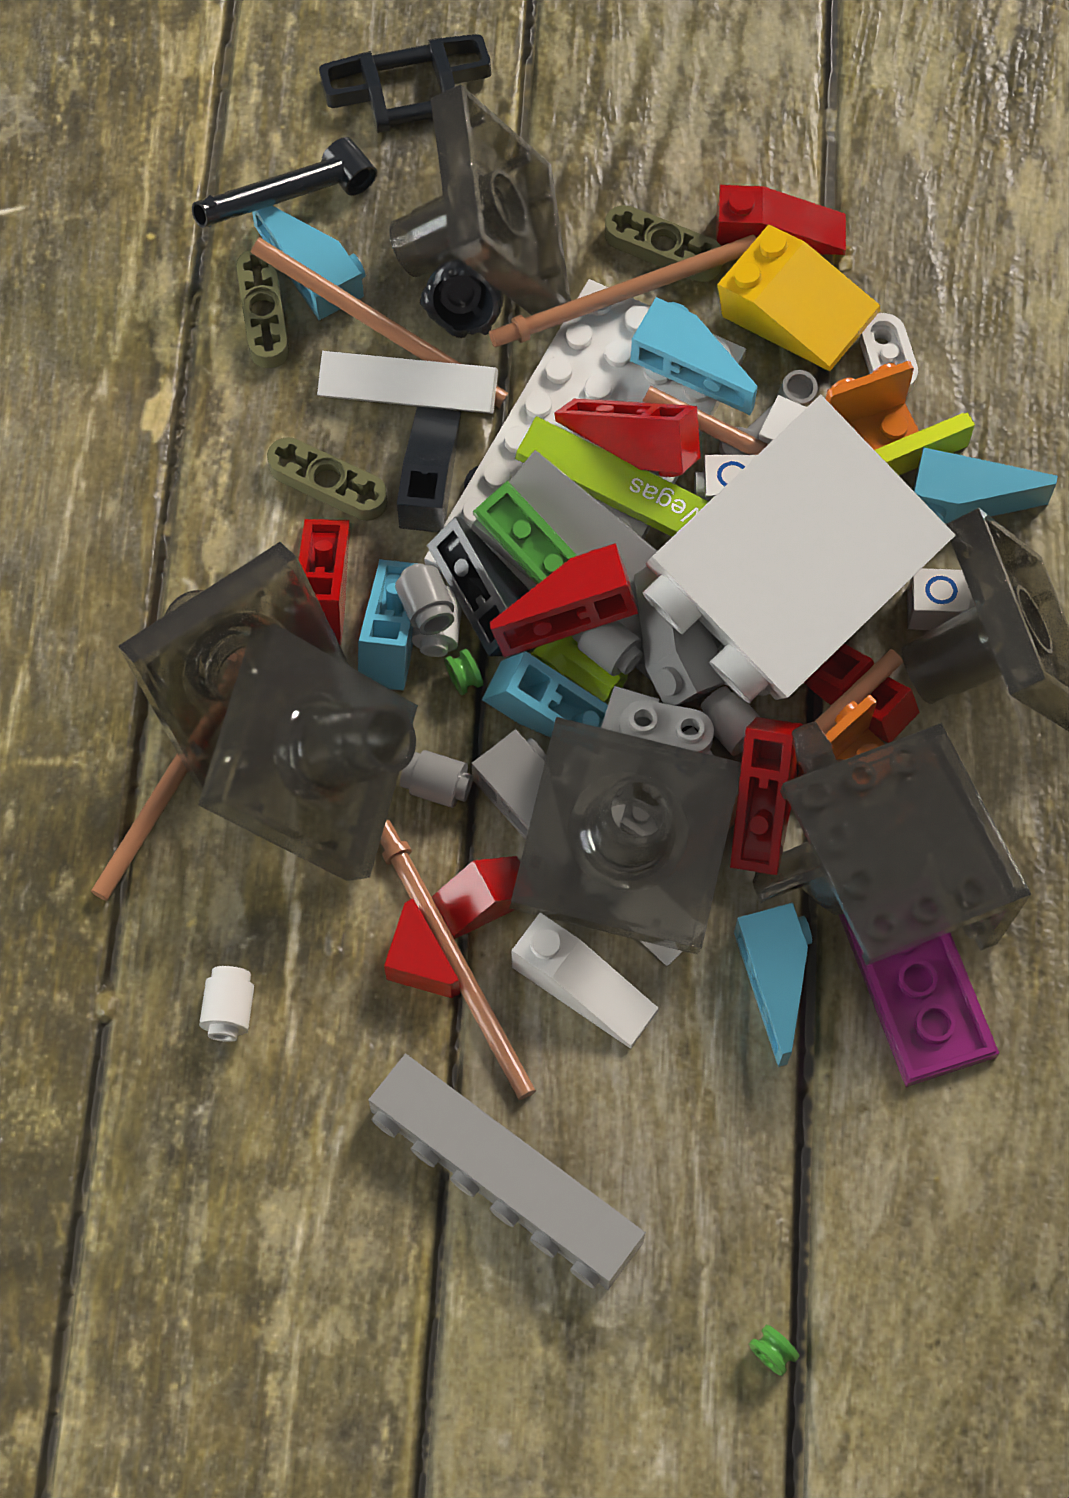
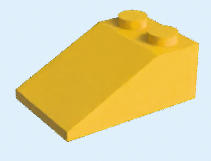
M769 224L717 284L723 318L828 371L834 368L881 311L880 305L806 242Z

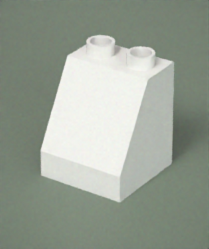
M820 394L645 563L658 578L643 592V595L655 610L681 634L699 620L722 643L724 648L709 663L728 686L743 700L750 703L764 689L775 700L788 698L929 562L955 534Z

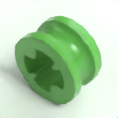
M466 648L459 651L460 655L458 658H452L451 656L444 658L450 679L460 695L468 693L467 689L471 685L476 688L483 686L480 671Z
M766 1324L761 1330L763 1337L759 1340L753 1338L748 1345L768 1368L779 1376H783L787 1371L786 1363L788 1361L796 1362L800 1355L781 1333Z

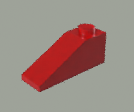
M719 186L716 213V241L721 246L750 235H755L757 238L769 224L806 242L819 254L845 255V213L764 186Z
M574 398L554 412L557 423L636 468L658 471V475L662 477L683 475L689 467L701 458L697 406Z
M304 520L292 598L295 644H311L314 646L341 645L345 618L350 520Z
M616 543L570 558L490 622L492 633L504 658L639 614L629 577Z
M756 717L746 727L730 868L778 875L798 773L803 724Z

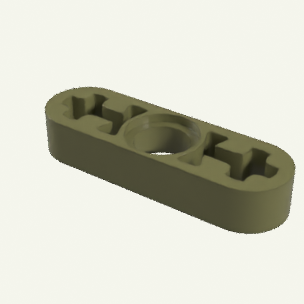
M628 205L614 207L605 218L604 234L610 246L660 267L674 264L721 246L710 237ZM624 223L631 225V228L625 229L624 233L617 231V227L621 228ZM643 230H646L644 241H639V236L643 237ZM667 236L676 245L671 250L660 251L654 248L651 242L656 237ZM683 245L688 246V251H684V257L682 258ZM722 265L687 278L699 282L713 280L719 275Z
M249 249L239 256L236 269L250 357L256 365L262 368H275L283 364L289 355L277 270L252 254V249ZM261 266L263 285L255 286L252 267ZM261 300L270 301L275 305L274 310L265 316L255 315L250 309L254 303ZM262 331H271L272 351L264 350Z
M286 437L278 439L269 447L267 452L269 470L277 481L360 520H374L385 512L388 503L386 486L377 476L295 438ZM291 454L296 456L297 464L289 462L285 467L281 466L280 457L288 459ZM302 468L307 469L306 477L303 476ZM332 470L339 474L340 480L333 487L324 488L316 484V476L322 471ZM350 480L352 483V490L348 488V483ZM369 491L374 492L375 501L368 499L364 504L359 502L358 494L365 496Z

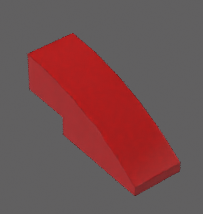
M843 644L804 684L832 705L874 665V661L867 655ZM890 677L882 682L870 694L877 703L869 730L878 738L890 744L920 713L912 689Z

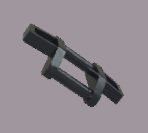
M479 34L429 39L426 45L372 55L371 51L358 53L354 56L322 64L319 67L321 85L327 106L329 108H338L370 101L377 133L390 131V126L443 115H446L447 119L460 117L455 84L485 79L492 75L491 60L484 39ZM476 53L480 59L477 62L450 67L447 56ZM431 61L442 98L386 109L378 72ZM360 72L364 80V84L334 89L330 84L335 79Z

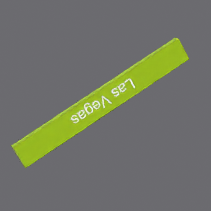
M537 416L516 451L515 459L522 463H525L534 450L538 451L593 498L671 537L709 502L647 470H640L614 454Z

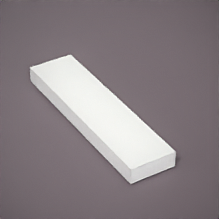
M322 351L317 395L328 398L493 414L498 369L496 367Z

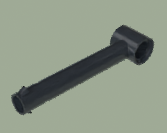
M343 137L333 142L325 150L321 162L233 189L224 194L209 195L207 198L192 204V215L197 225L204 228L337 184L348 195L354 196L364 192L373 184L377 177V169L351 138Z

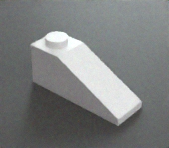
M542 913L538 914L512 949L513 969L630 1049L658 1012L659 1008L584 942Z

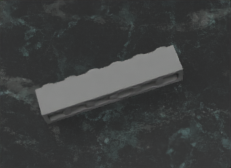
M406 1053L368 1099L371 1112L375 1114L371 1120L376 1126L393 1138L400 1133L414 1144L410 1148L411 1151L429 1166L434 1167L437 1163H440L452 1172L453 1175L450 1177V1180L467 1195L474 1197L478 1192L493 1203L490 1207L491 1212L505 1224L514 1227L517 1222L533 1234L530 1241L542 1252L552 1258L558 1252L573 1264L570 1271L589 1287L595 1288L599 1283L609 1290L644 1243L646 1232Z

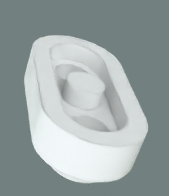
M878 313L860 335V345L869 374H872L878 367L887 363L897 365L910 361L914 371L908 390L909 394L916 383L918 366L905 326L899 318L892 314ZM883 338L887 340L888 343L879 344L875 341V339Z
M638 700L627 705L619 719L620 737L628 747L634 750L694 760L704 756L712 746L713 724L706 714L696 709L648 700ZM639 717H646L652 723L649 726L641 727L635 723V720ZM694 726L699 732L689 736L682 732V728Z

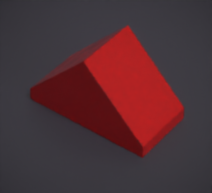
M509 856L473 860L432 896V899L453 938L456 939L537 900L538 894L518 857Z
M411 899L405 902L384 964L386 980L449 998L459 995V979L415 900Z

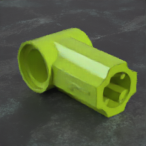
M572 636L538 646L531 654L607 705L609 704L614 686L622 688L628 678V674L625 675L623 672L616 676H611L578 649V642Z

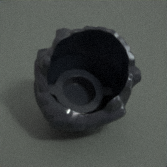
M454 259L447 261L434 270L421 293L420 305L426 310L428 316L452 336L465 338L467 334L475 335L476 333L487 335L503 307V286L498 275L486 264L473 259Z

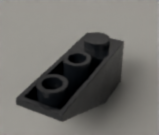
M417 407L403 461L397 499L400 529L439 533L444 528L461 411Z

